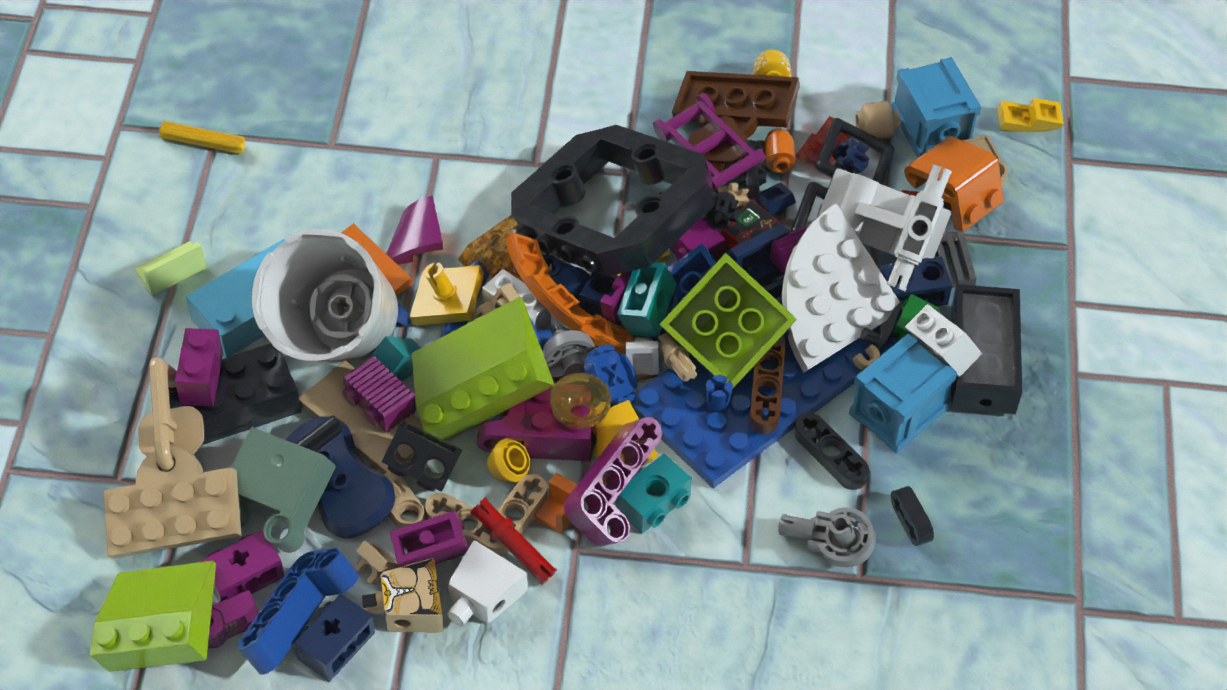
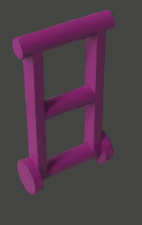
M701 93L697 96L698 103L665 123L660 119L653 122V128L660 140L666 142L672 140L678 146L701 154H705L726 140L735 146L745 158L722 172H719L706 160L712 177L713 189L716 190L762 162L766 157L761 149L754 151L715 114V108L710 98L705 93ZM702 115L718 132L692 146L676 129Z

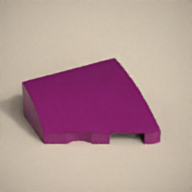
M433 196L419 199L403 211L386 253L397 265L413 262V254L443 250V241Z

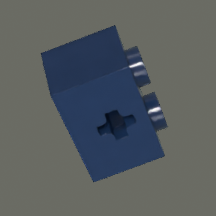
M340 594L333 602H328L322 608L319 617L310 627L306 626L294 642L298 660L330 682L375 634L373 615L343 594Z

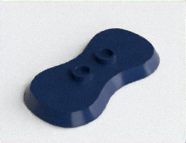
M330 416L316 417L303 423L286 440L295 444ZM339 420L343 425V432L317 451V453L326 456L336 465L318 502V506L326 529L341 538H354L369 532L389 515L394 506L395 491L391 481L385 475L372 469L361 460L356 452L350 429L343 421Z

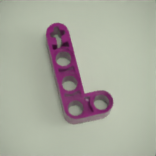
M652 417L641 418L623 425L565 501L564 511L568 519L596 546L602 547L622 542L630 533L628 519L613 502L661 440V426ZM621 453L624 456V462L621 459ZM602 477L606 481V487L603 484ZM584 501L586 502L588 507L587 511L584 509ZM607 524L610 527V535L607 532Z

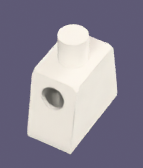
M474 540L448 584L449 599L454 603L447 612L449 619L458 626H464L473 615L484 623H491L528 590L527 572Z

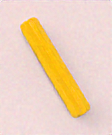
M168 121L162 122L159 128L160 137L163 139L237 154L243 153L246 146L243 136Z

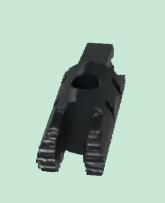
M763 140L757 141L756 149H753L754 151L761 149L765 154ZM766 159L739 175L740 185H744L749 190L747 193L748 199L760 198V186L766 183Z

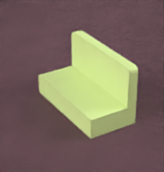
M189 241L136 267L135 271L139 280L150 295L153 296L207 268L202 246L199 242L192 244Z

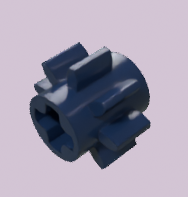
M850 138L848 142L843 141L839 143L832 155L834 160L837 161L834 166L850 173H862L867 168L870 160L865 154L869 148L853 138Z

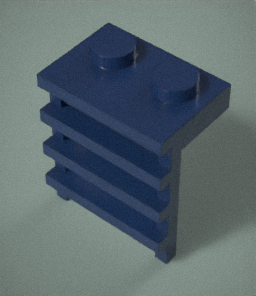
M783 224L765 230L760 235L746 242H741L730 249V257L755 281L763 285L783 274L769 257L772 241L788 235L789 231ZM784 277L763 288L772 296L781 293ZM780 296L776 300L782 305V296Z

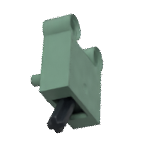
M334 415L327 418L295 444L251 427L231 466L237 470L241 527L248 521L249 509L246 506L247 503L276 514L268 518L263 532L266 540L283 552H295L303 545L305 539L304 531L336 468V465L326 456L317 453L318 450L344 430L343 425ZM288 528L286 536L280 539L281 533Z

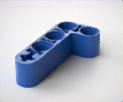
M338 548L310 551L303 554L293 563L238 642L237 649L260 675L273 671L282 662L324 598L349 590L357 582L359 573Z

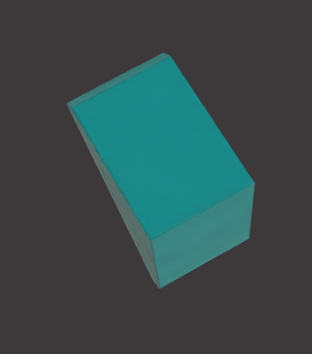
M385 336L372 356H375L381 364H384L385 368H388L402 382L413 375L412 352L421 347L410 338Z

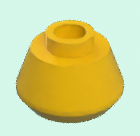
M505 438L500 440L489 453L487 466L495 479L506 482H519L529 472L530 457L526 448L521 443Z

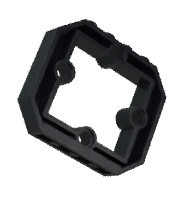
M613 125L575 135L511 192V220L516 230L515 233L537 240L539 248L543 253L561 258L567 263L576 264L589 272L609 277L650 267L715 205L712 177L704 154L619 125ZM608 162L636 171L640 182L644 185H655L661 181L672 184L660 196L649 195L639 200L635 205L637 217L615 238L580 225L575 217H559L552 214L561 205L570 206L580 202L586 194L583 185Z

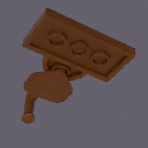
M686 71L672 110V115L675 117L698 103L697 96L705 93L714 105L715 114L745 143H748L747 139L754 134L758 126L787 128L800 88L799 77ZM699 115L691 121L699 122L700 129L690 134L688 142L695 146L718 132V130L702 115ZM726 140L706 152L704 156L710 164L719 172H722L726 164L739 161L743 154Z

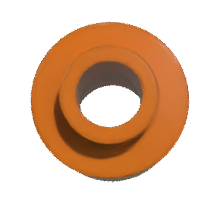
M785 129L771 130L764 141L766 166L772 172L785 173L794 168L796 164L794 139Z

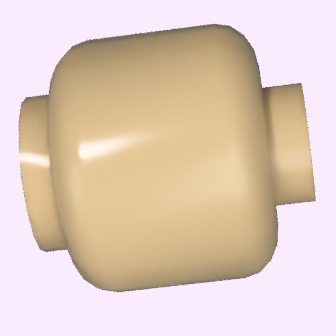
M887 101L864 103L860 111H856V127L881 140L892 138L895 128L900 127L899 111L893 110L892 105Z

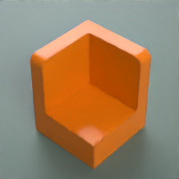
M555 473L549 481V497L535 513V519L562 535L571 523L565 514L564 504L577 484Z

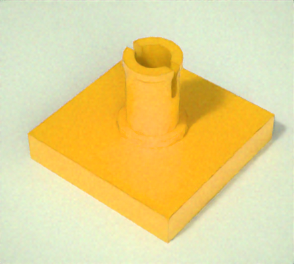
M434 263L428 265L422 272L409 317L413 325L472 321L484 276L481 266L444 269L440 263H437L436 267Z

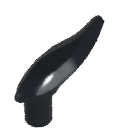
M901 301L895 307L887 321L881 325L877 332L866 327L862 330L860 338L876 346L879 352L882 351L892 336L905 301Z

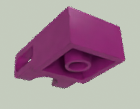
M554 383L555 386L500 413L505 416L501 420L484 422L478 429L476 443L482 451L490 453L500 440L508 438L521 443L526 448L530 459L590 461L593 392L589 385Z

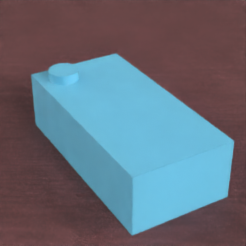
M285 238L186 296L191 320L198 328L216 329L219 331L223 356L225 358L234 355L265 336L263 331L259 329L253 313V283L258 268L269 252L272 253L285 241Z

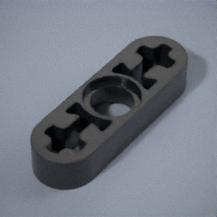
M805 413L799 416L796 420L794 432L796 440L843 487L850 490L862 488L867 482L869 473L867 462L819 415ZM804 427H806V428H808V429H812V428L814 427V428H815V433H814L813 431H811V430H808V431L805 432V431H804ZM826 446H835L839 449L840 454L834 457L827 456L822 449ZM848 469H849L851 472L858 471V472H859V476H857V475L854 474V473L851 474V475H848V474H847Z

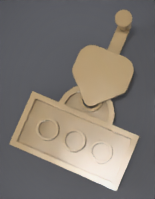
M158 357L152 358L149 364L152 412L142 418L138 427L139 449L147 457L142 461L137 471L135 485L104 490L107 556L113 559L242 536L237 470L230 467L203 472L201 463L194 456L204 441L203 417L197 409L191 406L170 409L168 387H176L175 378L177 371Z

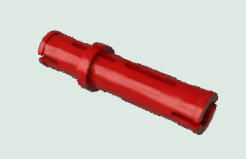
M486 497L480 501L479 506L476 505L470 513L492 533L490 537L494 541L499 540L534 575L541 585H544L548 578H551L557 572V569L512 526L513 521L509 517L505 519L488 502Z

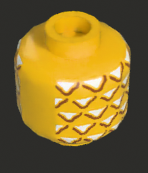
M765 50L754 61V75L792 76L789 59L779 50Z

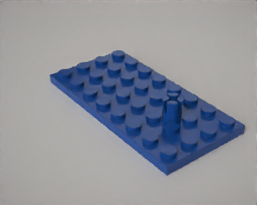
M782 292L773 297L776 299L782 296ZM879 325L872 330L877 332L881 326ZM789 330L785 332L786 341L780 419L777 429L770 434L757 433L751 428L749 422L754 366L733 388L732 382H727V377L722 375L714 376L690 353L689 359L696 366L697 376L695 379L690 378L687 382L682 381L677 373L669 368L633 393L636 396L630 403L639 419L652 417L658 421L662 429L661 440L714 489L793 430L799 416L805 413L817 412L853 385L855 377L863 371L854 364L853 358L861 353L866 360L870 361V357L865 349L872 344L858 338L803 373L787 337L790 334ZM891 336L884 349L880 351V356L897 343L893 336ZM770 360L760 363L767 370H773L778 367L776 363ZM768 386L758 389L759 393L764 396H771L776 393L773 388ZM762 407L761 417L763 421H768L769 408Z

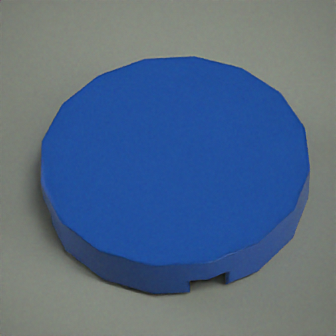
M601 345L590 351L584 361V373L591 391L602 404L610 408L627 400L632 402L636 396L633 395L634 389L637 388V377L634 367L623 353L618 354L614 351L615 347Z

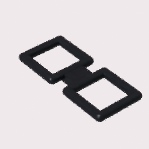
M840 118L832 119L815 164L816 170L833 178L838 168L829 164V160L841 132L881 153L872 180L883 185L895 148L891 144ZM810 182L807 185L791 232L806 226L816 196L824 200L829 187L826 188L816 182Z

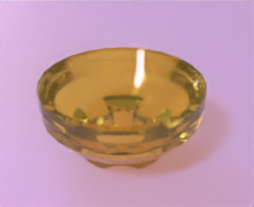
M574 373L561 378L555 383L550 394V405L554 416L562 424L571 428L582 429L597 425L606 417L611 404L608 386L598 377L586 373ZM576 405H585L590 409V412L585 416L579 417L573 415L571 409Z

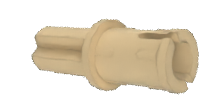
M666 333L659 336L658 339L662 342L663 346L658 342V351L663 355L666 366L673 369L682 381L687 382L690 378L695 379L697 376L696 366L689 359L688 351L684 347L679 346L670 334Z

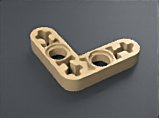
M537 474L524 476L497 510L505 519H507L506 513L513 509L524 513L522 519L513 521L512 524L521 535L535 517V513L547 499L546 480ZM535 487L538 488V492L533 491L530 494V496L528 497L527 504L525 502L527 498V489L533 490ZM445 493L433 494L426 500V519L455 510L462 521L472 519L478 523L477 527L471 531L462 530L469 545L475 540L499 556H504L509 552L499 540L495 544L491 543L490 535L492 533L487 528V533H485V526L470 513L473 507ZM443 506L446 507V512L441 510L436 514L434 508L441 509Z

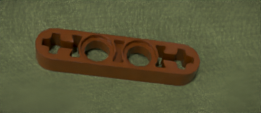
M785 333L774 344L773 349H769L754 365L749 422L751 428L760 434L774 432L779 424L786 341ZM770 360L776 363L778 367L773 370H767L760 363ZM768 386L773 388L776 393L771 396H764L759 393L758 389ZM762 407L769 408L768 421L762 420Z

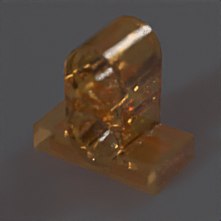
M511 215L468 244L458 260L464 267L470 266L478 260L492 277L504 269L524 283L511 260L505 241L509 233L516 229L518 223Z

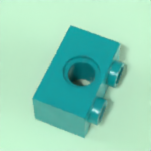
M654 262L650 267L634 270L631 273L617 313L631 335L659 337L662 328L659 324L665 319L676 287V282L665 263Z
M662 454L629 481L615 500V506L626 516L629 523L643 534L650 527L655 528L659 526L666 518V515L674 508L679 509L688 502L691 497L692 478L666 454ZM652 494H657V495H660V496H659V497H653V496H650V495H652Z

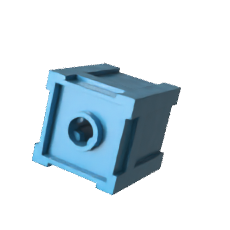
M952 57L940 59L938 63L913 69L902 68L897 71L896 79L898 86L892 108L899 111L900 128L917 158L948 136L960 140L973 138L977 116L980 115L981 105Z
M910 334L903 337L855 377V397L853 405L849 409L850 416L856 421L863 423L885 441L887 446L895 453H898L949 409L950 402L948 398L951 384L956 380L957 371L948 364L945 365L918 344V338L915 339Z

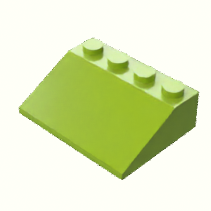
M518 297L412 352L415 402L423 429L444 441L555 386L522 297Z

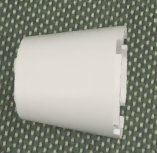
M310 229L297 232L285 238L282 244L272 253L269 252L258 268L253 283L252 308L259 329L263 331L267 339L272 343V346L283 354L295 359L320 362L367 356L376 350L385 336H391L397 322L398 302L394 289L360 244L350 237L333 230ZM344 307H349L348 312L346 311V314H344Z

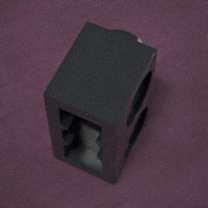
M403 421L398 427L382 463L388 465L387 469L395 475L401 477L408 475L418 480L417 484L428 491L434 492L438 490L442 492L463 450ZM402 444L409 445L414 451V457L410 459L403 458L398 452V446ZM432 459L439 460L444 466V472H432L428 467V461Z

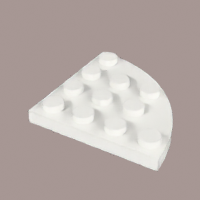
M837 203L820 214L806 228L798 244L792 250L783 279L782 306L797 318L788 329L790 335L787 337L803 373L860 338L864 328L867 327L872 330L887 321L892 311L900 303L891 287L886 284L887 281Z

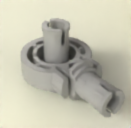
M561 328L553 333V337L546 342L542 352L553 382L568 383L586 377L584 361L587 354L595 349L593 340L588 334Z
M838 508L830 513L817 511L816 517L810 520L782 514L780 518L784 523L779 522V535L808 540L807 547L809 551L822 553L828 562L838 567L857 566L867 560L875 549L876 534L870 519L863 512L854 508ZM857 520L862 522L868 528V530L864 531L863 526L861 525V523L858 524Z

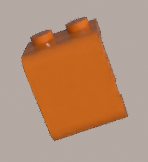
M952 136L943 139L904 169L907 181L915 189L928 180L933 164L942 167L937 180H939L944 168L952 171L941 198L951 204L954 228L959 231H966L1004 202L997 158L987 150Z

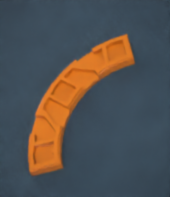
M510 232L505 241L511 260L518 274L538 301L571 330L588 334L593 340L594 345L598 347L601 345H611L616 348L614 351L618 354L623 353L626 356V342H634L633 335L629 334L626 328L614 324L598 314L593 317L578 306L580 301L562 284L556 285L548 274L550 268L543 258L538 241Z

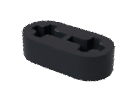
M905 486L891 492L893 509L912 544L919 546L933 541L934 531L932 524L913 489L910 486Z

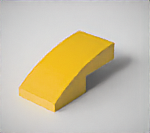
M1033 98L1029 105L1001 100L997 107L1000 130L1040 132L1059 129L1064 125L1060 102Z

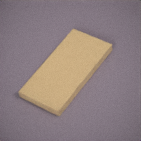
M344 360L299 397L300 406L314 418L334 415L343 421L351 431L356 452L382 474H385L389 471L387 469L388 465L382 463V460L400 424L396 425L394 429H390L389 432H385L379 425L372 426L366 420L363 410L358 405L353 407L347 402L343 395V377L355 368ZM413 414L404 420L424 430L421 420ZM402 444L398 446V452L403 458L410 459L414 457V451L409 445Z

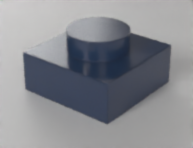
M782 182L760 192V198H756L757 204L770 215L782 213L787 207L796 203L793 193Z

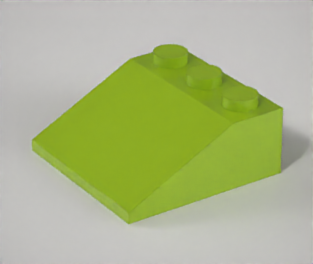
M725 253L659 325L714 376L722 375L727 377V382L731 381L734 388L792 326L797 318Z
M214 561L118 573L94 622L90 656L109 672L207 660L216 563Z

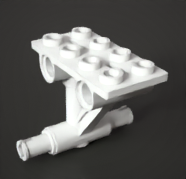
M933 164L924 190L919 191L916 196L879 184L867 177L838 168L834 173L819 215L837 203L863 244L897 257L886 284L895 287L901 275L897 289L906 292L914 266L919 265L923 258L935 257L951 216V211L943 208L944 199L941 197L952 171L944 168L939 180H937L942 167Z

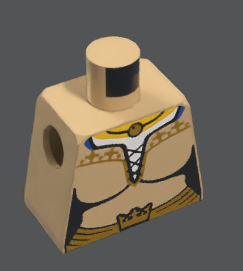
M434 558L383 572L380 574L382 592L362 595L363 609L371 615L385 613L387 630L390 632H444Z

